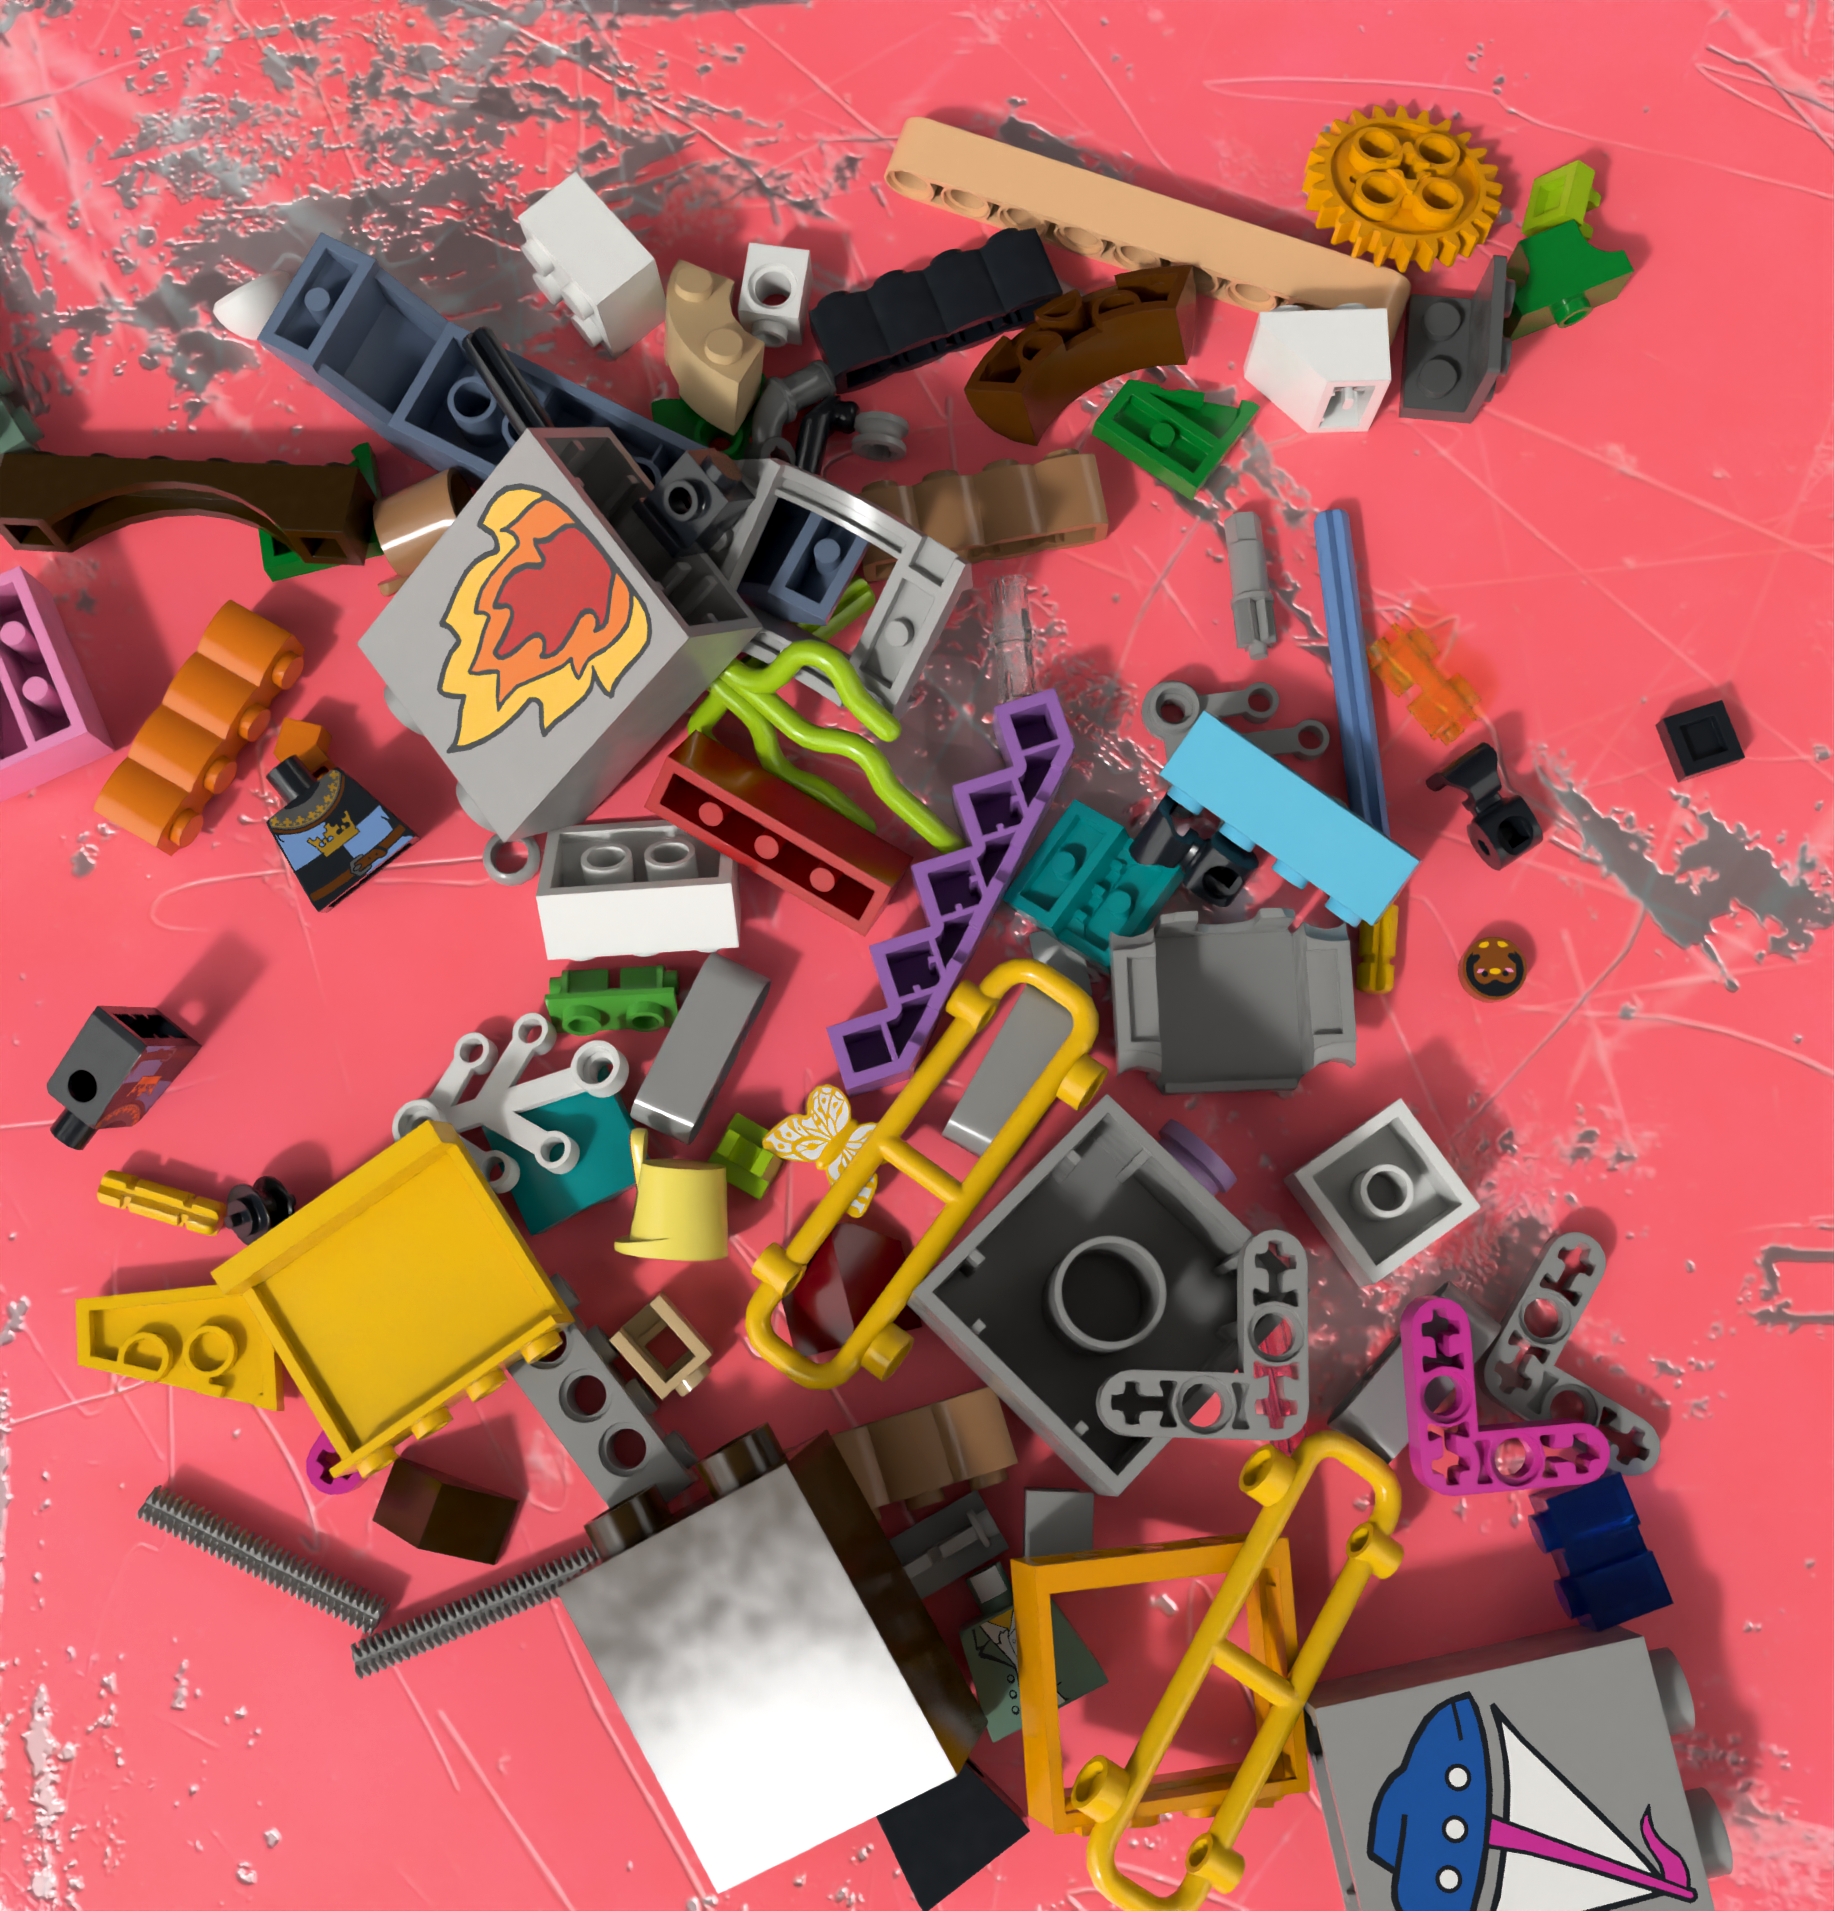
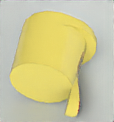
M645 1128L632 1129L629 1135V1144L636 1184V1197L630 1234L615 1239V1251L636 1257L681 1261H706L727 1257L726 1166L714 1162L688 1159L646 1160L648 1130Z

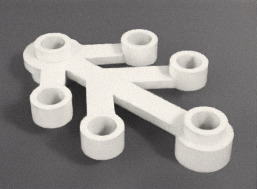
M527 1013L521 1016L514 1024L512 1030L513 1038L499 1061L497 1046L491 1040L477 1032L465 1034L456 1043L454 1059L429 1098L412 1100L404 1104L396 1113L392 1124L394 1141L397 1142L426 1120L451 1123L457 1134L484 1125L535 1154L536 1161L554 1174L567 1173L576 1166L579 1160L580 1150L576 1141L561 1131L554 1130L548 1132L518 1114L583 1092H588L590 1095L599 1098L612 1096L623 1088L628 1079V1061L610 1043L594 1040L584 1044L576 1051L570 1068L516 1085L532 1057L546 1054L553 1048L557 1039L554 1025L538 1013ZM536 1026H542L540 1037L536 1041L528 1043L527 1036L530 1030ZM483 1045L481 1057L475 1062L470 1063L469 1056L471 1051L475 1047ZM607 1064H613L611 1074L604 1081L598 1082L597 1076L600 1069ZM493 1069L475 1099L456 1105L473 1074L483 1075ZM459 1135L495 1193H506L514 1188L520 1177V1168L515 1159L499 1150L485 1152ZM559 1143H564L565 1151L563 1156L555 1162H550L549 1155L551 1149ZM504 1162L505 1170L503 1175L498 1180L491 1182L490 1172L496 1164Z

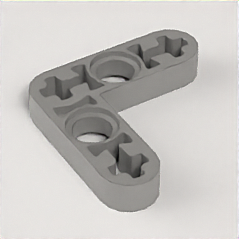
M1277 1229L1267 1230L1247 1240L1239 1252L1237 1262L1238 1373L1127 1370L1117 1372L1105 1379L1098 1389L1096 1397L1097 1414L1104 1426L1115 1434L1129 1437L1275 1441L1288 1439L1300 1432L1307 1421L1309 1411L1308 1262L1305 1249L1300 1241L1286 1231ZM1269 1243L1276 1245L1277 1256L1289 1259V1269L1277 1274L1276 1295L1290 1292L1291 1305L1278 1301L1267 1302L1257 1306L1253 1303V1292L1261 1295L1269 1292L1268 1272L1263 1268H1256L1254 1261L1256 1256L1267 1252ZM1266 1314L1280 1316L1287 1322L1291 1330L1292 1337L1289 1347L1285 1352L1277 1356L1266 1354L1255 1343L1253 1334L1255 1324L1259 1318ZM1254 1364L1267 1368L1289 1364L1292 1366V1378L1287 1376L1276 1377L1278 1399L1289 1401L1291 1407L1290 1415L1278 1417L1277 1429L1270 1428L1268 1416L1256 1414V1400L1268 1398L1269 1375L1254 1378ZM1160 1381L1171 1382L1172 1384L1167 1400L1171 1427H1161L1159 1425L1163 1411L1138 1412L1135 1415L1134 1424L1130 1425L1125 1423L1123 1411L1112 1410L1111 1398L1112 1396L1124 1393L1125 1382L1135 1383L1136 1395L1141 1397H1162L1163 1391ZM1195 1384L1208 1385L1216 1391L1220 1398V1415L1209 1426H1196L1188 1421L1183 1413V1396Z
M1581 1232L1559 1234L1550 1238L1540 1250L1500 1322L1501 1329L1498 1335L1482 1354L1476 1369L1477 1383L1482 1393L1491 1401L1525 1421L1553 1419L1550 1406L1554 1397L1562 1391L1569 1390L1574 1392L1584 1404L1583 1422L1591 1424L1596 1428L1601 1424L1612 1432L1628 1434L1632 1429L1635 1431L1632 1442L1640 1448L1636 1458L1623 1456L1618 1461L1616 1457L1619 1454V1447L1607 1439L1610 1448V1458L1606 1470L1626 1476L1641 1475L1651 1470L1658 1461L1661 1451L1660 1438L1654 1427L1645 1419L1554 1365L1598 1287L1606 1268L1605 1253L1601 1245L1593 1237ZM1578 1246L1582 1250L1579 1261L1587 1266L1584 1274H1570L1560 1289L1564 1292L1573 1293V1298L1569 1302L1561 1293L1540 1287V1282L1543 1278L1548 1283L1558 1282L1565 1270V1263L1558 1258L1559 1251L1574 1250ZM1537 1299L1548 1301L1555 1308L1558 1316L1556 1329L1551 1335L1544 1338L1533 1335L1524 1323L1526 1307ZM1513 1334L1522 1344L1541 1349L1542 1354L1539 1359L1533 1354H1524L1517 1367V1373L1524 1378L1522 1387L1508 1386L1503 1392L1499 1389L1502 1377L1494 1372L1497 1363L1511 1364L1520 1351L1521 1347L1508 1343L1510 1336ZM1603 1409L1608 1415L1600 1422ZM1574 1438L1573 1446L1569 1448L1581 1454L1586 1453L1587 1446L1586 1443Z

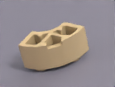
M678 259L672 269L667 287L664 336L665 364L670 367L673 376L679 384V395L707 422L734 436L760 396L765 342L746 332L732 315L733 280Z

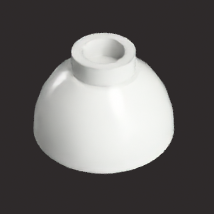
M281 269L273 270L218 300L214 304L213 313L229 331L242 338L257 341V337L292 280L287 271Z

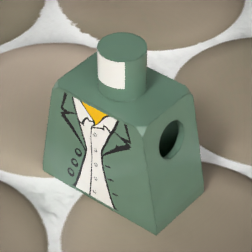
M1000 1561L987 1565L964 1579L981 1614L959 1625L961 1643L981 1709L988 1720L987 1730L993 1743L1022 1728L1012 1584ZM1050 1595L1059 1709L1109 1683L1099 1661Z

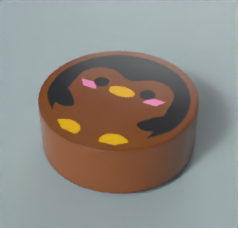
M1487 937L1475 942L1463 953L1458 964V977L1463 989L1474 999L1485 1003L1501 1002L1514 995L1524 984L1527 975L1526 960L1521 950L1511 941L1501 937Z

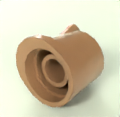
M448 468L375 501L373 505V521L376 534L389 564L398 574L377 584L384 597H390L399 591L474 496L463 475L457 469Z

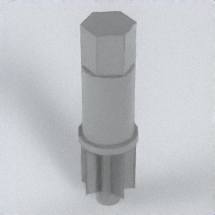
M1253 511L1238 512L1224 520L1233 595L1230 605L1233 610L1237 649L1245 648V652L1249 651V658L1251 660H1262L1268 657L1267 648H1273V643L1278 642L1273 609L1274 596L1269 590L1260 516Z

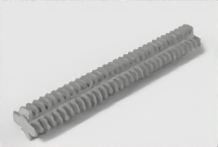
M162 1485L154 1487L145 1503L138 1510L137 1519L143 1517L145 1523L150 1521L153 1527L157 1524L159 1530L165 1527L164 1530L167 1534L172 1531L173 1537L176 1538L179 1535L180 1541L183 1542L186 1539L188 1545L194 1542L196 1549L201 1546L202 1552L208 1550L210 1556L215 1553L218 1560L223 1556L224 1563L230 1560L231 1566L234 1567L237 1564L240 1571L245 1567L246 1574L252 1571L254 1578L259 1575L260 1581L263 1582L266 1579L269 1586L274 1582L275 1589L281 1586L283 1593L288 1590L289 1596L292 1597L296 1594L297 1600L303 1597L305 1604L310 1601L311 1607L314 1608L318 1605L319 1611L325 1608L327 1615L332 1612L333 1618L336 1619L339 1616L340 1621L344 1622L347 1620L349 1626L354 1623L355 1629L358 1630L361 1627L364 1634L369 1631V1635H371L389 1609L391 1601L386 1606H383L386 1598L383 1597L377 1603L375 1601L378 1594L369 1599L370 1590L361 1595L364 1587L361 1586L355 1592L356 1583L347 1588L348 1579L341 1585L339 1582L342 1576L333 1581L334 1572L325 1577L326 1568L319 1574L317 1571L320 1565L311 1570L310 1567L313 1562L310 1561L304 1566L305 1557L296 1562L299 1554L296 1553L290 1559L288 1557L291 1550L282 1555L283 1546L274 1551L277 1543L270 1545L268 1548L266 1546L269 1539L260 1544L261 1535L258 1538L256 1537L254 1541L252 1538L255 1532L246 1537L247 1528L238 1533L241 1525L238 1524L232 1530L230 1528L233 1521L224 1526L225 1517L216 1522L219 1514L212 1516L210 1519L211 1510L202 1515L205 1507L198 1508L196 1512L194 1510L197 1507V1503L191 1505L190 1508L187 1507L190 1503L189 1499L180 1504L183 1496L173 1500L176 1495L173 1492L167 1497L168 1488L159 1493Z
M591 1544L592 1551L588 1549V1546H585V1554H582L580 1549L576 1551L577 1557H574L572 1552L568 1554V1561L565 1556L560 1557L561 1564L558 1563L557 1559H554V1567H551L550 1563L547 1562L545 1563L546 1570H543L541 1565L537 1567L539 1571L537 1574L534 1568L529 1570L530 1577L527 1576L525 1571L522 1573V1580H520L518 1575L514 1576L515 1583H512L511 1578H508L506 1580L508 1586L506 1587L503 1581L498 1583L500 1587L498 1590L495 1584L490 1586L492 1589L491 1593H489L488 1588L483 1589L484 1596H481L480 1591H477L475 1593L477 1599H473L472 1594L467 1596L469 1600L467 1603L464 1597L459 1599L460 1606H458L457 1601L452 1602L453 1609H450L449 1603L444 1605L446 1612H443L442 1608L439 1607L436 1609L438 1614L436 1616L433 1610L428 1612L429 1619H427L426 1613L420 1615L422 1622H419L417 1616L413 1618L414 1625L411 1624L410 1620L405 1622L407 1627L405 1629L403 1624L400 1623L397 1625L399 1630L397 1632L395 1626L389 1628L390 1635L386 1629L381 1632L383 1638L380 1637L379 1633H376L374 1635L375 1641H373L371 1636L366 1638V1645L364 1639L358 1641L359 1648L356 1642L351 1644L356 1675L362 1680L364 1675L366 1677L371 1676V1671L374 1674L379 1673V1668L386 1670L387 1665L393 1667L395 1662L399 1664L402 1663L403 1659L405 1661L410 1660V1656L417 1657L418 1652L424 1654L426 1649L428 1651L434 1650V1646L436 1648L441 1647L442 1643L448 1644L449 1640H457V1636L459 1638L465 1637V1633L467 1635L472 1634L473 1630L479 1631L481 1627H488V1624H496V1620L498 1622L503 1621L504 1617L507 1619L512 1617V1614L518 1615L520 1611H527V1607L529 1609L534 1608L535 1604L537 1606L542 1605L543 1601L549 1602L551 1598H558V1593L555 1589L598 1557L597 1551L593 1544Z

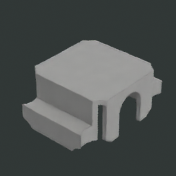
M1282 907L1260 908L1254 918L1229 924L1197 923L1198 911H1184L1160 915L1154 929L1152 928L1147 933L1138 936L1124 937L1110 932L1109 950L1116 1077L1132 1070L1145 1071L1146 1079L1154 1083L1163 1096L1291 1091L1297 1088L1302 1076L1317 1065L1336 1062L1343 1063L1350 1068L1355 1066L1357 1034L1350 940L1348 939L1346 922L1339 927L1323 929L1313 927L1303 921L1296 931L1291 934L1288 927L1295 919L1294 909Z

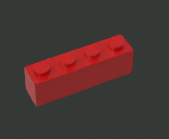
M698 730L690 734L666 757L644 805V808L864 937L888 906L914 858Z

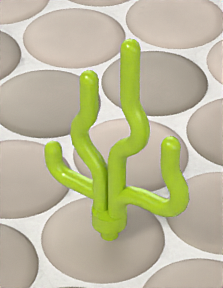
M814 639L796 640L782 649L766 668L757 669L750 667L734 658L707 687L706 690L709 693L694 710L687 724L688 736L695 730H698L720 743L714 737L712 728L729 709L749 729L753 738L756 755L764 770L871 833L876 834L877 825L874 819L840 789L821 776L797 768L784 756L779 745L775 727L803 748L819 753L846 756L864 770L877 796L940 853L944 855L966 848L965 841L958 833L897 780L886 756L874 743L855 732L839 728H825L811 723L775 692L789 683L803 666L816 667L824 672L832 681L844 706L879 739L892 742L899 738L902 728L898 719L865 690L855 667L840 651L828 643Z

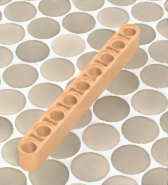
M910 117L905 121L884 174L886 184L906 198L1000 229L1017 228L1020 231L1036 228L1043 243L1128 271L1167 266H1192L1196 293L1256 313L1269 312L1273 308L1283 305H1297L1304 308L1305 311L1332 310L1339 305L1348 303L1363 304L1368 309L1387 308L1389 347L1393 344L1411 292V284L1408 279L1392 269L1383 266L1377 268L1374 267V263L1359 258L1354 259L1349 255L924 117Z

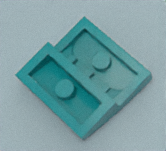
M1074 799L1002 899L1005 904L1036 927L1111 976L1110 932L1124 937L1144 934L1182 882L1185 874L1179 865L1176 868H1167L1160 865L1137 863L1129 853V846L1134 839L1129 837L1125 827Z
M606 1065L598 1072V1082L604 1081L610 1075ZM619 1091L612 1096L604 1098L595 1097L588 1092H583L518 1114L548 1132L554 1130L561 1131L576 1141L580 1150L579 1160L571 1171L564 1174L550 1172L536 1161L535 1154L488 1127L481 1126L491 1149L504 1152L515 1159L519 1165V1180L510 1191L531 1236L545 1233L588 1208L606 1203L636 1187L629 1144V1135L632 1129L636 1127ZM559 1143L551 1149L549 1155L550 1162H555L563 1156L565 1151L564 1143ZM500 1162L498 1164L502 1173H504V1162Z

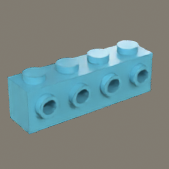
M1202 712L1159 774L1173 784L1167 793L1173 800L1196 815H1199L1204 807L1225 821L1219 829V832L1248 852H1251L1256 844L1277 858L1271 867L1277 874L1302 890L1308 882L1314 884L1330 896L1324 906L1355 928L1362 919L1371 926L1377 924L1423 862L1422 859L1210 712Z

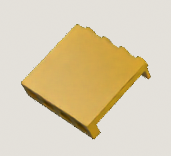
M426 1120L210 1272L223 1295H243L342 1461L329 1469L333 1478L359 1472L362 1478L366 1479L381 1471L399 1457L394 1449L395 1446L413 1434L420 1441L439 1431L454 1419L449 1411L450 1408L467 1396L475 1403L498 1390L508 1381L503 1371L523 1357L528 1364H532L554 1351L563 1343L558 1333L575 1322L574 1317L452 1124L434 1120Z

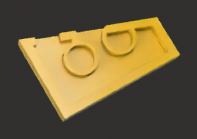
M218 1285L75 1299L77 1362L79 1366L152 1383H162L188 1389L216 1398L231 1399L272 1411H285L282 1360L242 1294L223 1295Z

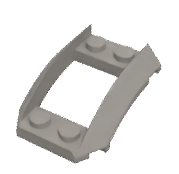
M777 458L733 460L742 472L743 477L741 481L756 499L707 554L736 591L778 497L795 503L840 525L898 559L852 655L798 626L783 621L749 604L746 605L764 627L743 648L742 652L770 665L782 649L796 640L814 639L828 643L840 651L855 667L865 690L899 720L917 701L911 693L962 591L973 588L971 563L889 511L804 469ZM803 666L793 677L839 707L844 706L832 681L818 668Z

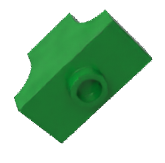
M1575 219L1519 241L1507 263L1506 269L1507 278L1515 280V297L1509 318H1504L1503 320L1504 337L1511 338L1514 341L1554 324H1557L1558 328L1572 326L1587 317L1593 308L1617 299L1634 272L1624 250L1607 252L1593 247L1583 237Z

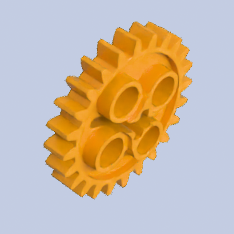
M1379 105L1374 106L1370 119H1367L1358 110H1353L1348 124L1337 118L1334 119L1330 132L1321 131L1315 147L1311 148L1304 170L1306 175L1302 184V191L1309 193L1305 208L1309 211L1319 212L1315 223L1317 229L1335 228L1330 243L1337 245L1349 240L1354 244L1351 252V257L1354 259L1368 251L1374 254V267L1380 268L1387 258L1395 259L1396 266L1399 272L1405 273L1409 261L1414 260L1417 261L1425 273L1430 272L1435 258L1450 268L1453 266L1457 254L1469 258L1472 256L1476 244H1484L1501 207L1498 199L1503 186L1493 182L1498 172V167L1496 165L1483 164L1488 150L1486 148L1469 149L1467 146L1472 135L1470 132H1464L1456 136L1448 133L1452 122L1449 119L1442 121L1437 126L1430 124L1429 112L1427 110H1423L1417 119L1408 118L1407 111L1402 105L1398 106L1394 117H1388Z

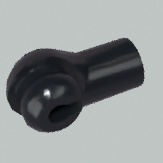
M840 395L827 396L805 414L800 423L795 447V466L815 475H821L828 438L835 431H841L845 434L855 432V418L860 414V408L856 402L843 401Z

